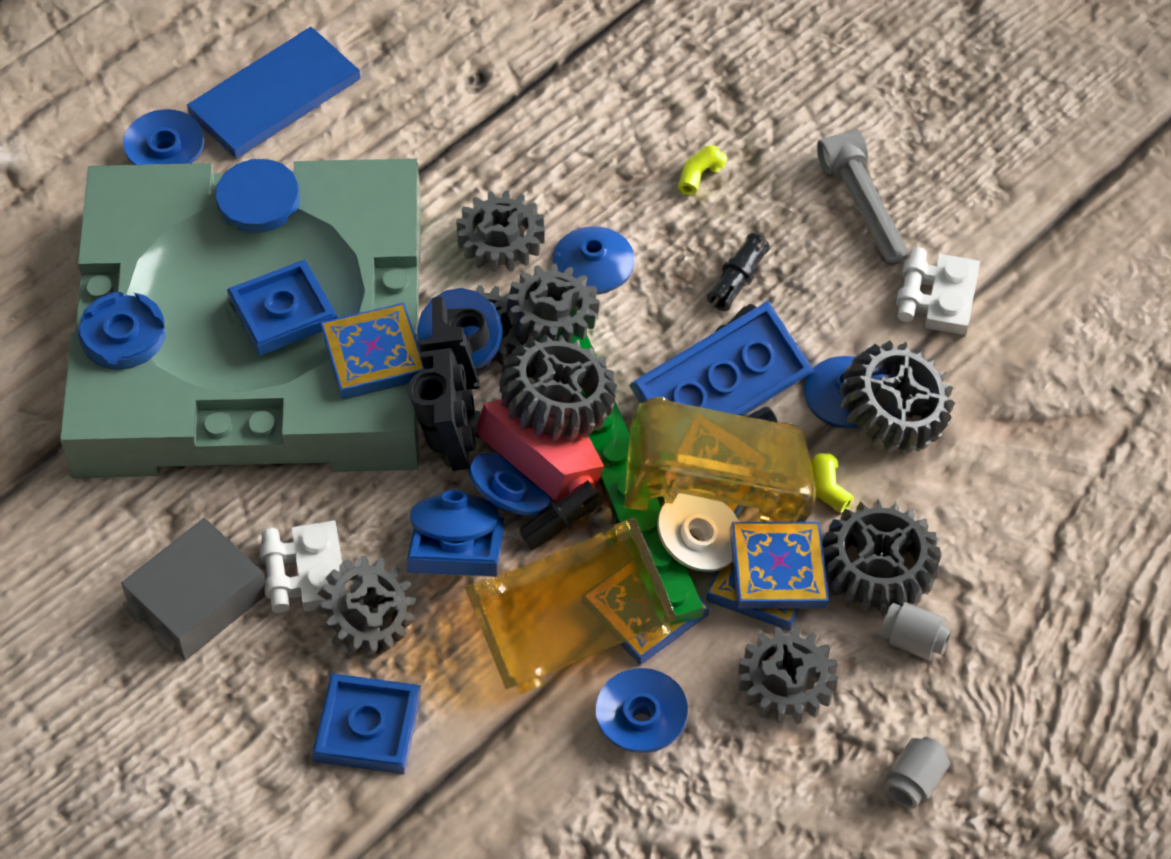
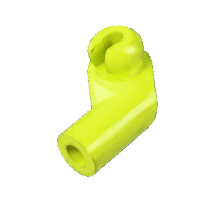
M709 145L684 162L678 183L679 192L687 196L695 195L702 173L707 168L712 172H719V169H723L727 162L726 154L720 152L717 146Z
M830 453L817 454L812 458L808 466L810 491L841 514L845 508L849 509L853 503L854 496L836 484L835 468L839 467L836 457Z

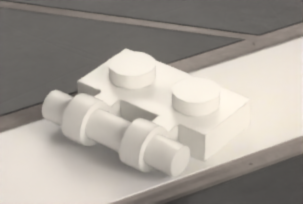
M912 248L910 256L905 260L902 269V276L905 278L904 285L899 289L896 298V305L899 307L898 319L903 322H911L914 319L915 313L927 315L925 328L966 336L980 261L939 254L937 266L928 265L925 261L927 252L923 248ZM920 285L933 286L932 294H922Z
M336 520L292 527L294 542L282 543L277 529L269 528L261 533L263 544L259 547L260 561L266 565L267 572L264 590L265 596L271 601L273 612L283 613L288 611L290 608L288 598L302 596L304 612L316 610L317 606L326 601V599L317 594L318 590L324 584L330 585L325 577L333 569L339 571V565L342 563ZM297 563L299 576H286L284 564ZM344 584L340 596L347 594L346 584Z

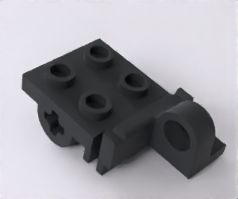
M443 297L432 298L433 338L420 340L422 350L420 352V359L423 367L433 366V368L420 371L412 377L408 384V395L428 446L437 453L447 455L452 471L469 469V451L476 450L474 429L472 425H468L467 416L475 414L472 390L480 389V381L477 377L471 355L485 346L489 340L490 332L486 319L479 310L474 308L447 309ZM465 327H479L477 333L472 336L466 337L463 334Z

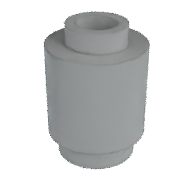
M892 603L884 619L880 636L888 639L891 646L931 660L935 653L943 655L952 630L945 628V617L908 603H904L903 606Z
M929 737L910 739L886 775L888 780L884 786L886 793L895 802L910 809L916 808L919 803L926 802L950 766L945 748L938 741Z

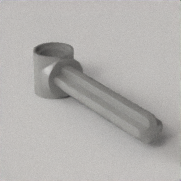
M858 129L818 140L817 154L822 169L826 174L833 173L836 178L844 180L885 261L893 265L899 264L907 258L908 250L864 168L868 161V150L863 135Z

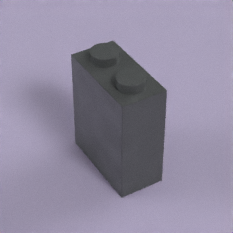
M205 517L121 582L126 598L123 606L130 617L138 624L145 621L153 629L152 635L158 644L167 652H170L172 649L175 650L185 661L265 597L263 571Z

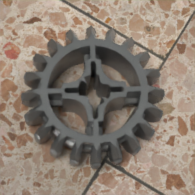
M544 334L539 342L529 338L524 346L517 345L511 356H508V359L504 362L499 381V392L502 393L501 405L509 407V418L520 419L521 430L528 427L535 429L536 438L542 433L551 435L553 442L560 436H564L571 443L577 435L587 439L593 430H600L614 408V400L617 394V385L614 383V371L606 369V358H595L594 347L586 350L581 348L579 339L572 344L565 342L562 335L556 341H552L546 334ZM531 377L535 384L531 385L528 378ZM581 392H585L587 399L582 396Z
M891 340L881 346L875 343L869 346L865 352L862 351V353H858L851 361L852 364L843 373L842 379L844 381L840 385L838 393L844 396L840 408L851 412L847 417L846 424L856 423L860 427L857 437L867 434L872 438L871 448L883 443L887 454L894 452L898 448L904 456L907 453H911L913 449L918 452L924 450L929 444L936 442L941 437L942 431L950 424L952 418L950 413L955 402L949 397L954 387L943 384L947 372H937L934 369L936 359L926 361L922 358V348L912 353L909 351L907 342L899 344L896 348ZM873 375H888V378L881 377L880 380L871 378ZM914 415L922 417L920 421H905L906 417L912 418Z
M879 499L873 504V508H868L861 501L856 506L855 512L845 508L841 513L840 520L833 519L829 525L828 532L822 538L827 582H833L832 590L834 596L846 593L845 601L847 606L859 601L862 603L864 614L871 606L879 607L882 616L888 611V606H891L892 603L903 606L904 603L908 602L917 606L921 601L922 594L928 595L931 592L934 581L939 576V563L942 555L940 547L936 546L938 540L936 532L928 531L927 518L914 521L915 513L913 508L902 513L899 511L897 501L890 508H883ZM852 544L858 549V558L853 563L850 562L846 554V550ZM908 551L915 561V565L910 570L904 566L903 554Z

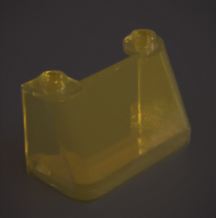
M662 397L650 398L637 407L632 418L624 507L646 511L649 500L665 496L664 503L673 504L678 493L758 508L759 521L768 522L769 518L773 522H806L815 506L816 486L806 436L803 431L791 423H776L681 404Z
M635 517L614 525L615 528L608 530L606 535H603L602 532L598 533L588 540L515 570L503 572L500 574L501 578L499 579L498 577L489 580L485 578L465 586L506 690L516 687L519 695L545 685L542 676L643 634L646 641L650 642L672 632L669 624L676 621L677 617Z

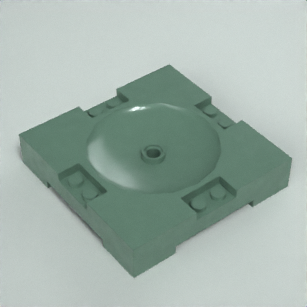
M417 158L294 161L293 173L300 190L299 207L295 214L293 211L287 217L288 222L280 228L265 233H247L238 230L237 225L231 222L228 224L222 219L216 202V188L224 173L214 174L212 163L88 166L78 260L81 278L75 332H71L60 439L72 478L159 476V467L330 462L332 472L418 470L419 421L408 395L409 383L342 399L322 332L259 356L229 301L226 290L305 259L338 318L405 303L419 346L417 327L419 323L421 196ZM123 292L124 296H135L134 293L143 294L157 303L164 316L166 338L160 351L148 362L128 369L114 370L99 366L90 360L80 345L78 328L81 324L80 318L84 310L96 299L110 293Z

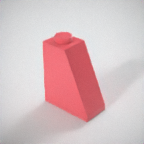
M502 399L484 403L476 430L479 437L555 501L561 500L583 485L587 480L596 490L604 465L589 437L586 439L577 435L572 443L564 436H560L553 442L551 435L542 433L536 438L535 429L528 427L521 430L520 419L509 418V407L501 405Z

